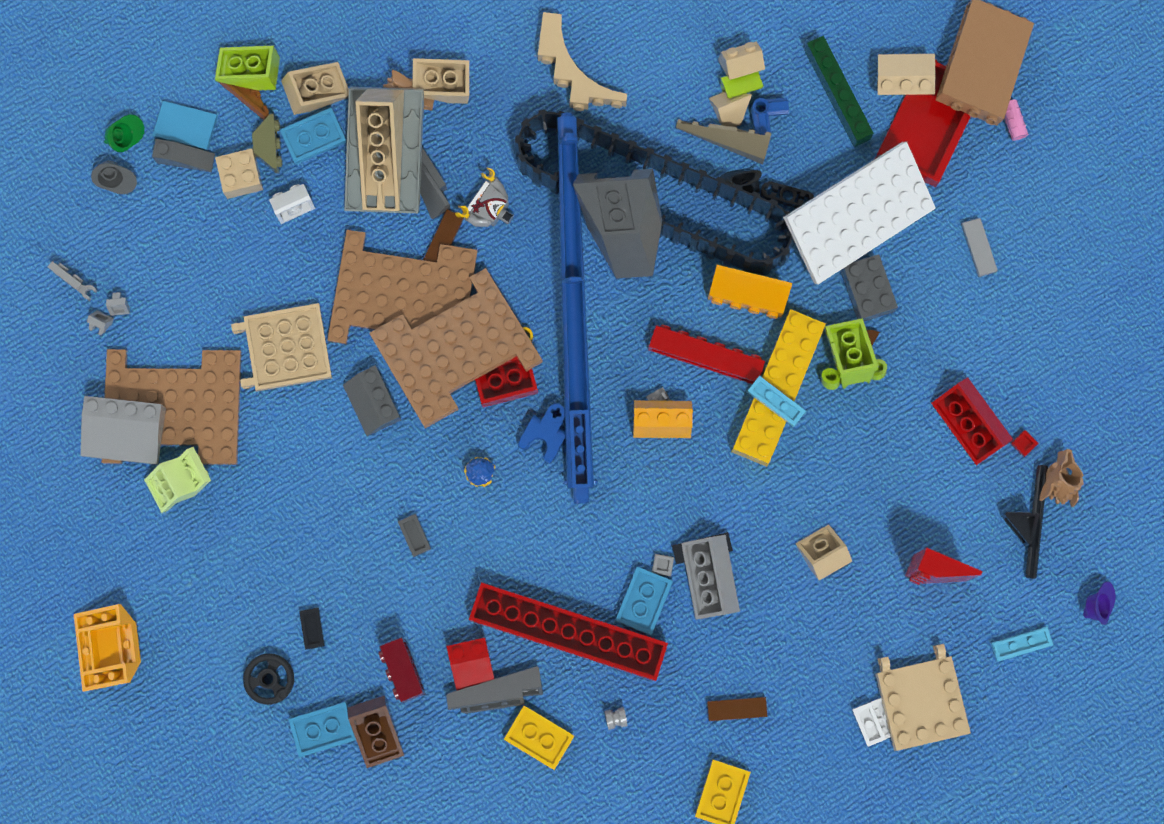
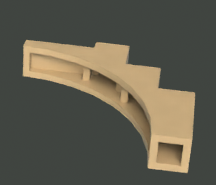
M543 12L538 61H541L543 64L555 63L554 84L562 88L571 86L570 108L576 111L588 110L589 103L595 106L611 105L613 108L626 107V93L612 91L600 86L588 78L576 66L563 40L562 14Z

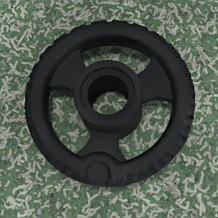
M262 654L255 657L244 671L243 684L245 691L251 699L260 704L272 705L281 702L290 694L294 685V672L291 665L286 659L276 654ZM267 661L268 669L262 670L258 677H252L253 669L259 663ZM281 665L287 673L286 687L279 685L280 676L276 672L277 668ZM270 673L273 675V682L267 685L264 682V677ZM257 686L272 689L274 697H261L255 693L254 689Z

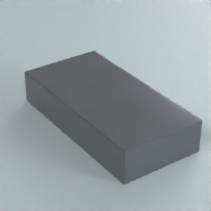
M416 514L398 521L413 557L431 550Z

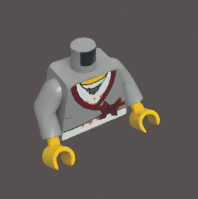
M487 168L490 172L489 176H486L484 173H481V176L484 179H488L489 182L485 181L468 207L458 206L463 210L462 214L459 212L455 213L457 217H464L467 222L475 227L495 226L499 219L509 224L514 217L513 214L506 210L509 206V201L503 184L495 176L494 170Z

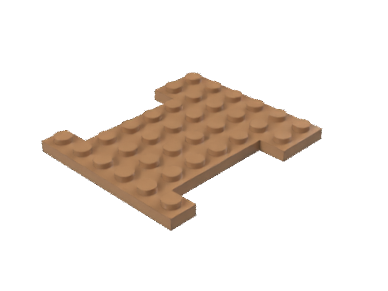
M347 230L327 341L347 345L350 326L375 330L402 314L410 328L414 329L466 300L471 295L472 283L469 277L474 275L478 250L440 244L437 262L363 251L366 233Z
M486 268L469 277L478 293L414 329L410 328L402 314L369 333L424 428L459 410L450 393L517 356L525 371L543 362Z
M107 349L105 398L162 404L166 408L161 445L198 446V455L203 465H238L242 355L240 350H202L201 369L127 368V350ZM102 459L101 463L122 464L123 461Z

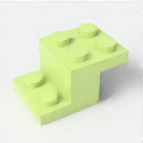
M191 447L180 457L159 464L144 481L161 513H163L176 503L196 496L211 479L200 460V456L196 453L194 447Z

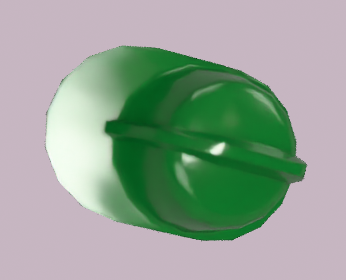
M126 115L106 129L104 143L108 144L116 152L128 150L137 144L144 135L142 120L136 115Z

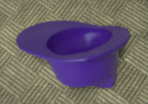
M1104 582L1098 593L1087 597L1083 613L1085 618L1099 621L1102 625L1108 623L1116 598L1115 589L1111 582Z

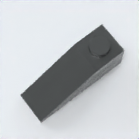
M156 139L152 158L158 164L212 172L215 154L180 143Z

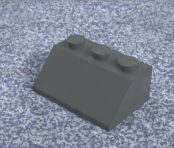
M376 365L358 373L343 384L366 436L401 421Z

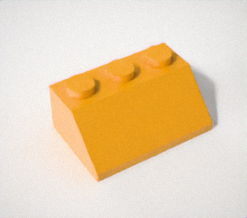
M634 400L633 438H691L692 401Z

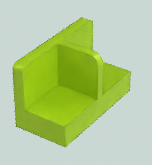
M755 72L731 80L727 76L722 77L720 87L722 92H726L727 98H733L762 89L763 83L759 72Z

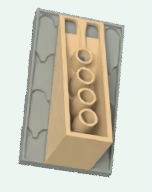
M349 88L344 211L419 213L424 89Z

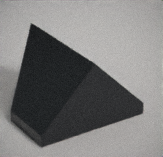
M1006 512L1001 516L1025 547L1033 542L1039 513Z

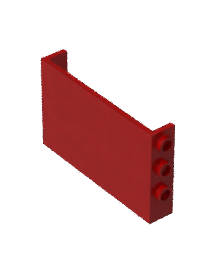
M936 59L935 94L905 95L875 159L901 142H907L924 182L935 188L939 184L971 117L965 112L954 110L950 106L936 101L947 66L938 63Z

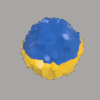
M486 457L471 459L464 469L467 481L476 487H485L491 484L495 465Z

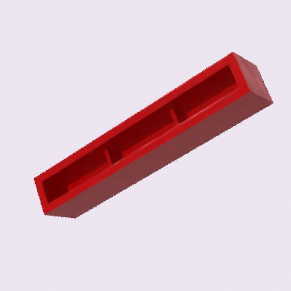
M656 325L648 351L752 385L761 376L765 364L762 357L751 354V356L743 354L744 352L740 349L733 348V350L725 348L724 344L717 342L712 344L707 342V339L699 336L693 338L687 332L680 330L675 332L666 325Z

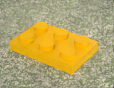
M523 706L504 740L555 770L574 735L528 707Z
M712 759L695 817L715 824H735L751 772Z

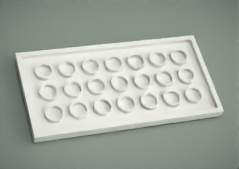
M901 142L783 218L814 284H820L936 207L908 143Z

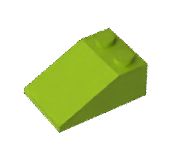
M274 45L220 48L215 81L253 90H276L280 57Z

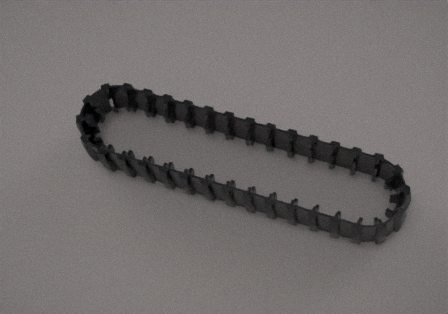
M544 109L539 110V113L530 119L525 118L521 123L520 133L514 139V152L518 157L517 165L522 175H527L534 185L538 187L543 185L550 188L552 193L558 194L559 171L552 175L543 171V164L537 165L536 168L531 165L534 162L533 155L528 157L525 154V151H531V144L525 142L527 139L530 141L532 139L536 140L537 134L535 132L543 129V133L546 134L547 128H554L558 135L557 118L561 117V114L565 112H547ZM577 118V139L579 141L581 138L590 142L591 149H596L598 145L609 150L608 156L610 157L617 153L626 157L625 163L627 164L634 160L643 164V169L650 167L660 171V178L662 179L667 174L679 179L677 184L679 186L684 181L696 186V193L701 188L713 193V200L720 196L731 201L730 207H733L736 203L748 208L747 214L749 215L752 210L766 216L765 222L772 218L777 222L774 229L783 230L785 234L779 235L777 241L783 243V247L778 249L775 246L772 252L776 257L770 259L769 255L767 256L766 253H763L762 260L753 259V252L747 257L734 251L736 248L734 244L731 249L717 244L718 237L713 242L700 237L701 230H698L696 234L683 230L682 222L678 227L664 222L665 215L662 216L660 238L662 236L672 240L671 243L686 245L690 251L705 253L706 257L712 260L717 258L724 261V265L728 267L733 265L740 268L741 271L760 273L761 276L769 274L772 269L777 266L781 267L788 261L790 256L789 249L794 246L795 241L783 218L790 211H785L780 207L778 201L773 199L769 201L761 198L757 192L749 193L742 190L740 185L735 184L733 186L725 183V179L721 177L713 178L707 175V172L700 169L697 171L689 168V164L685 162L677 163L666 154L664 156L654 153V149L639 147L636 145L637 142L632 140L627 142L620 139L618 134L612 133L610 135L601 131V127L596 125L591 127L584 124V120Z

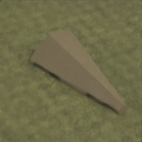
M678 119L676 128L762 165L764 163L771 137L770 132L760 135L756 134L755 130H749L748 132L736 127L709 124L708 127L700 126L699 122L693 121V123H688L681 119Z

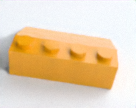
M717 265L708 300H711V303L716 305L724 303L730 305V308L740 310L744 308L748 309L750 313H765L767 317L777 319L782 317L792 283Z

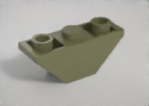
M269 114L252 133L253 152L261 162L277 174L280 173L279 167H282V157L278 154V149H281V139L277 138V131H280V122L276 120L274 114Z

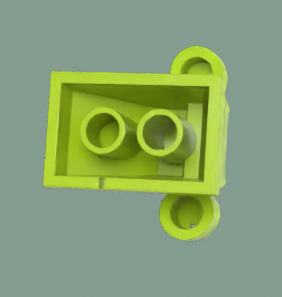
M863 318L825 326V332L837 370L833 368L823 370L821 383L825 388L834 390L841 384L842 388L845 389L848 385L861 382L870 383L871 379L880 380L885 377L887 364L885 361L875 358Z

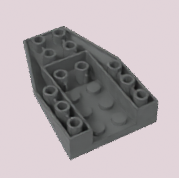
M653 169L634 170L631 177L598 179L597 173L578 174L573 186L588 230L616 278L653 276L662 228V216Z

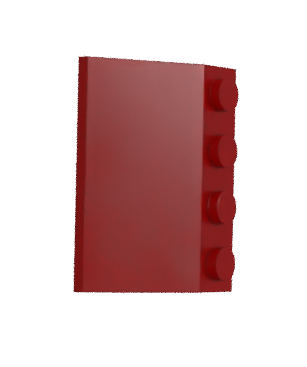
M925 548L913 555L905 577H908V581L916 585H920V583L966 582L982 575L983 571Z

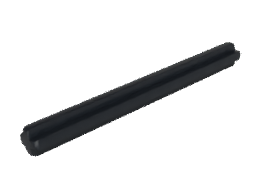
M1038 465L1036 471L1032 513H1039L1033 542L1028 548L1026 578L1028 579L1037 578L1045 499L1040 501V494L1046 482L1048 469L1046 465Z

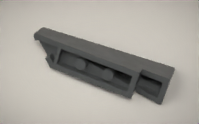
M422 148L420 194L431 219H435L451 208L443 195V192L447 190L446 184Z
M536 666L448 693L446 695L448 710L460 708L461 713L468 714L525 705L524 696L543 695L539 667Z

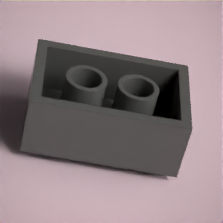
M879 254L853 262L840 270L857 319L863 318L865 322L896 311L898 306Z

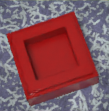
M1024 430L1010 444L1025 457L1039 443Z

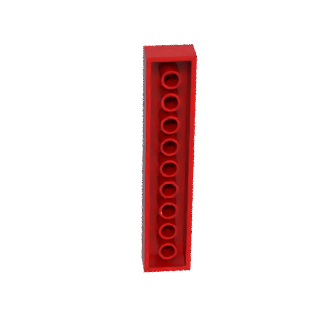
M482 582L469 617L471 622L655 682L668 645L666 642Z

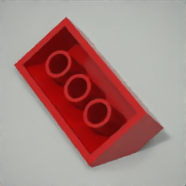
M968 377L931 403L976 465L1013 440Z

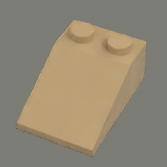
M413 58L412 88L424 89V98L446 103L468 104L469 60Z
M338 62L290 71L281 80L294 115L311 112L349 98V89Z

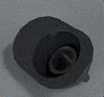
M759 170L730 171L720 176L725 179V183L733 186L735 184L740 185L742 190L753 193V191L760 192L759 179L762 173Z

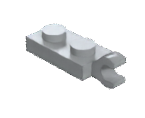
M53 261L49 264L48 268L81 293L86 300H91L87 296L89 290H93L95 293L98 292L92 285H82L83 280L76 274L73 276L68 274L69 269L63 264L59 263L57 265Z

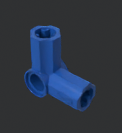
M758 98L754 101L750 108V114L752 115L753 129L756 134L765 135L766 132L771 133L769 116L788 115L789 103L787 98ZM761 105L764 112L757 111L755 106Z

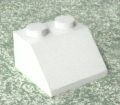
M304 184L294 185L289 191L285 193L279 192L273 195L272 199H269L281 224L315 209Z

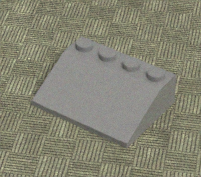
M84 396L81 420V456L158 465L166 408L162 404Z

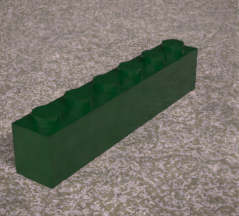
M824 35L808 42L804 51L853 147L871 140L874 133Z

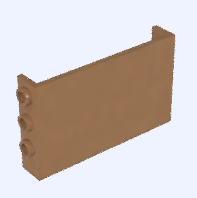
M971 0L966 5L936 101L946 104L954 110L965 112L973 118L982 119L987 124L997 126L1005 118L1034 23L1024 17L1016 16L1008 10L997 8L991 3Z

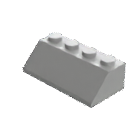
M726 535L681 543L696 620L740 612Z

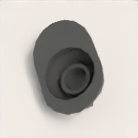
M107 160L98 164L91 174L92 182L97 187L117 194H128L137 185L134 173L127 168L119 166L114 161Z

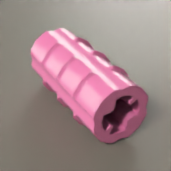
M1016 99L1010 100L1005 114V121L1012 141L1023 139L1029 135L1020 111L1021 108H1019Z

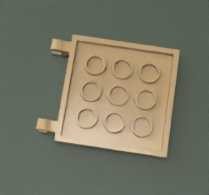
M319 303L244 316V322L231 324L234 334L246 331L253 378L240 380L243 389L255 386V390L258 392L332 378Z
M944 644L933 646L936 660L890 670L889 657L878 659L881 672L875 674L894 751L971 734L952 656L946 657Z

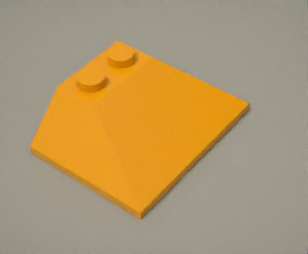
M121 604L74 614L82 691L130 683L141 663L137 625Z

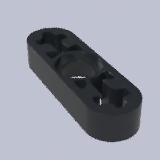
M772 181L765 182L761 188V196L769 201L773 199L780 204L799 208L804 203L800 199L797 200V203L794 202L797 194H799L798 198L804 199L806 196L810 201L814 198V195L809 191ZM772 187V191L778 192V189H781L779 193V198L776 197L777 193L771 192V194L768 195L767 191L764 189ZM790 191L793 194V198L785 200L782 196L783 192Z

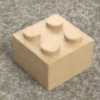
M253 149L215 157L222 190L227 199L264 190Z

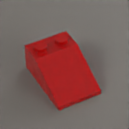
M486 638L446 646L457 691L495 679Z

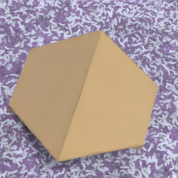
M722 92L709 98L720 124L730 127L740 126L752 94L745 93L733 98H727L726 92Z

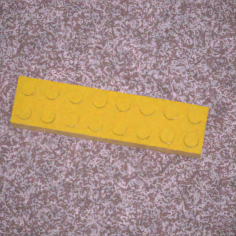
M790 309L762 378L792 401H795L826 323ZM753 398L732 453L767 467L786 421L756 398Z

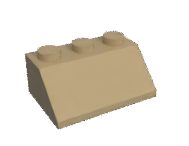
M935 53L878 54V95L935 94Z

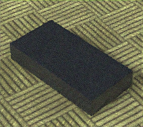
M319 608L299 611L305 650L325 647Z

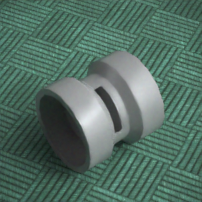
M624 707L618 708L615 712L612 710L605 711L608 730L614 729L616 725L621 727L628 726Z

